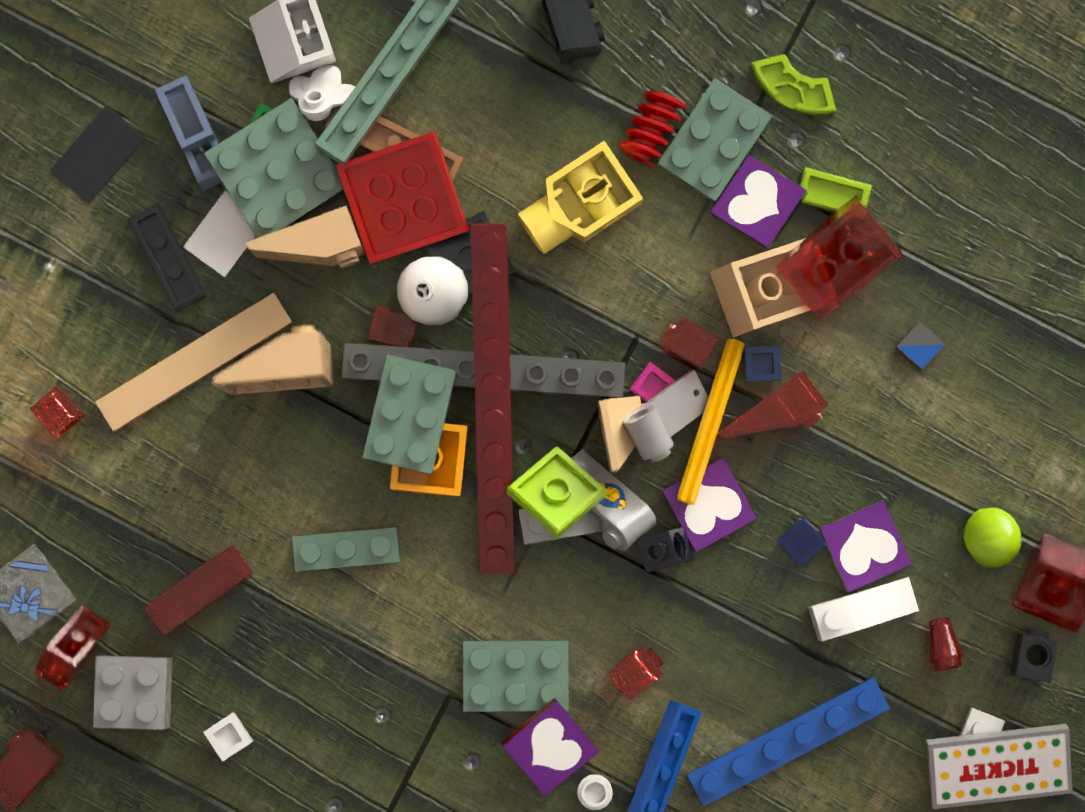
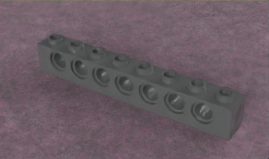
M344 343L342 379L344 381L380 384L388 354L456 370L453 389L475 390L474 352ZM510 354L511 393L591 399L623 398L625 362Z

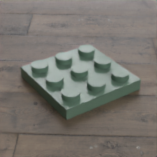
M292 98L203 153L206 161L256 238L283 229L344 189L337 168L330 157L315 148L318 138Z

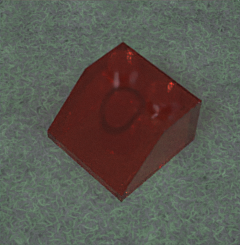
M1044 533L1030 556L1011 607L1077 633L1085 620V549Z

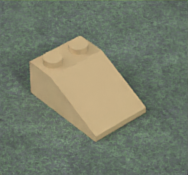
M346 206L246 242L248 249L255 258L326 266L339 264L340 268H346L360 262L359 256L365 254Z
M814 236L732 262L710 272L733 337L837 301Z

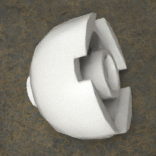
M422 257L410 263L401 273L397 283V299L402 310L412 320L424 325H443L454 320L459 315L458 313L462 310L463 304L466 303L468 298V283L463 271L443 257Z

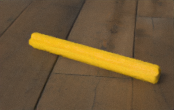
M728 339L726 341L677 494V500L681 503L694 505L744 351L745 345L739 340Z

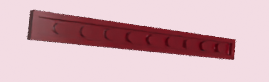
M471 223L480 574L515 573L513 499L507 494V488L513 483L507 223Z

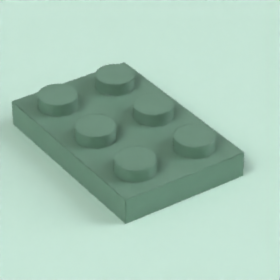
M714 78L659 160L657 166L715 203L771 120L772 115Z
M387 354L362 458L432 475L457 371Z
M568 640L463 641V712L546 711L557 701L565 711H569Z

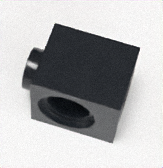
M685 527L637 538L646 573L693 561Z
M1028 629L1027 635L1017 634L1010 675L1051 683L1058 641L1048 639L1049 632ZM1032 645H1037L1042 651V659L1035 665L1029 663L1026 656L1027 650Z

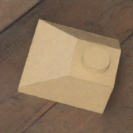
M640 396L606 399L598 402L597 407L611 474L618 472L635 447L623 421L627 416L645 404H641Z

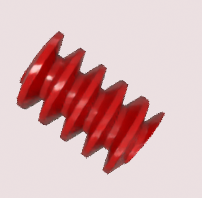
M648 91L644 95V99L648 104L643 103L638 107V111L642 116H634L631 121L637 129L628 128L625 135L630 141H621L619 147L632 160L646 167L656 169L649 160L651 157L662 158V154L656 149V146H668L669 143L662 137V134H674L675 130L668 122L669 120L680 122L681 117L674 111L676 108L686 110L687 105L666 93Z

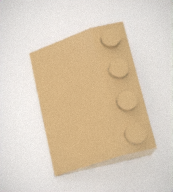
M313 326L292 328V334H283L214 376V385L229 395L333 387L331 345L320 331L316 332Z

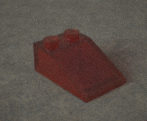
M856 195L819 225L776 268L816 317L822 320L900 259L903 254L899 246Z

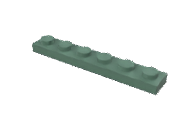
M460 0L416 1L316 141V149L345 167L460 4Z

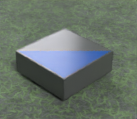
M919 321L895 348L922 371L946 344Z

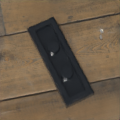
M158 203L129 218L128 221L174 310L178 312L207 297L160 204Z

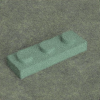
M397 527L292 537L295 572L400 562Z

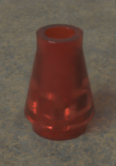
M939 618L929 621L930 663L934 664L935 671L950 670L963 666L961 658L964 657V654L951 626L950 618Z

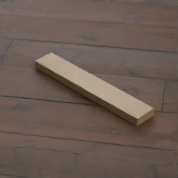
M272 293L95 401L112 431L116 432L283 330L293 322L276 294Z

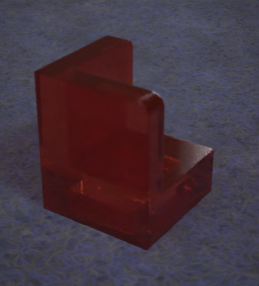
M376 305L368 340L385 346L412 347L417 322L412 320L407 314L394 312L388 307Z

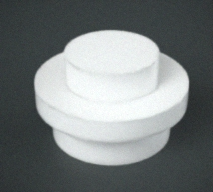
M593 774L586 776L580 782L577 794L579 801L584 807L590 810H600L611 801L613 790L610 782L605 777Z

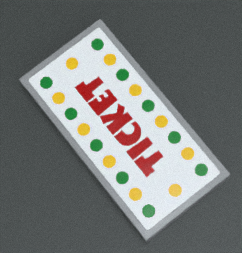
M1067 724L926 740L930 802L933 809L1073 793L1070 735Z

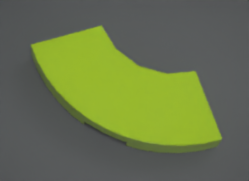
M785 54L751 63L753 73L763 90L780 105L807 115L836 113L837 110L828 78L813 79L800 74L790 65Z

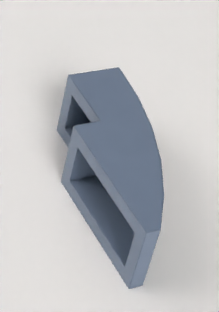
M187 75L155 89L181 149L203 192L221 184L203 156V153L219 144Z

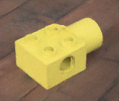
M603 141L546 179L547 195L519 212L517 216L531 240L544 255L572 236L582 242H586L641 206L643 197L606 142Z

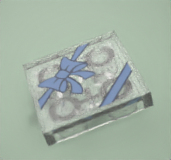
M36 544L31 545L0 569V619L18 643H21L77 601Z

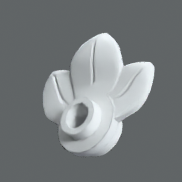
M332 65L319 67L312 73L311 77L296 75L289 84L290 97L298 102L301 113L311 121H320L327 118L331 113V109L342 106L355 88L353 85L341 84L340 70Z

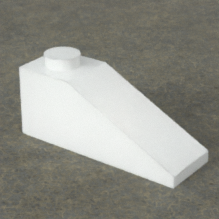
M909 577L808 607L818 641H825L919 611Z

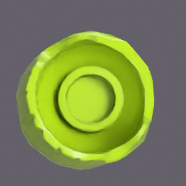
M994 507L976 511L969 518L963 536L966 548L972 558L981 566L987 568H998L1010 563L1019 553L1022 542L1021 531L1015 519L1004 510Z

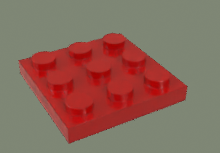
M435 131L349 160L345 167L341 164L336 165L369 264L469 231Z

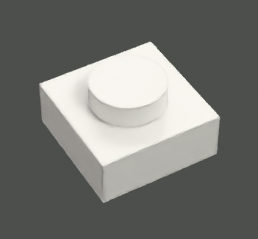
M970 707L959 736L999 732L1002 730L1005 721Z
M235 712L203 732L222 762L253 742Z

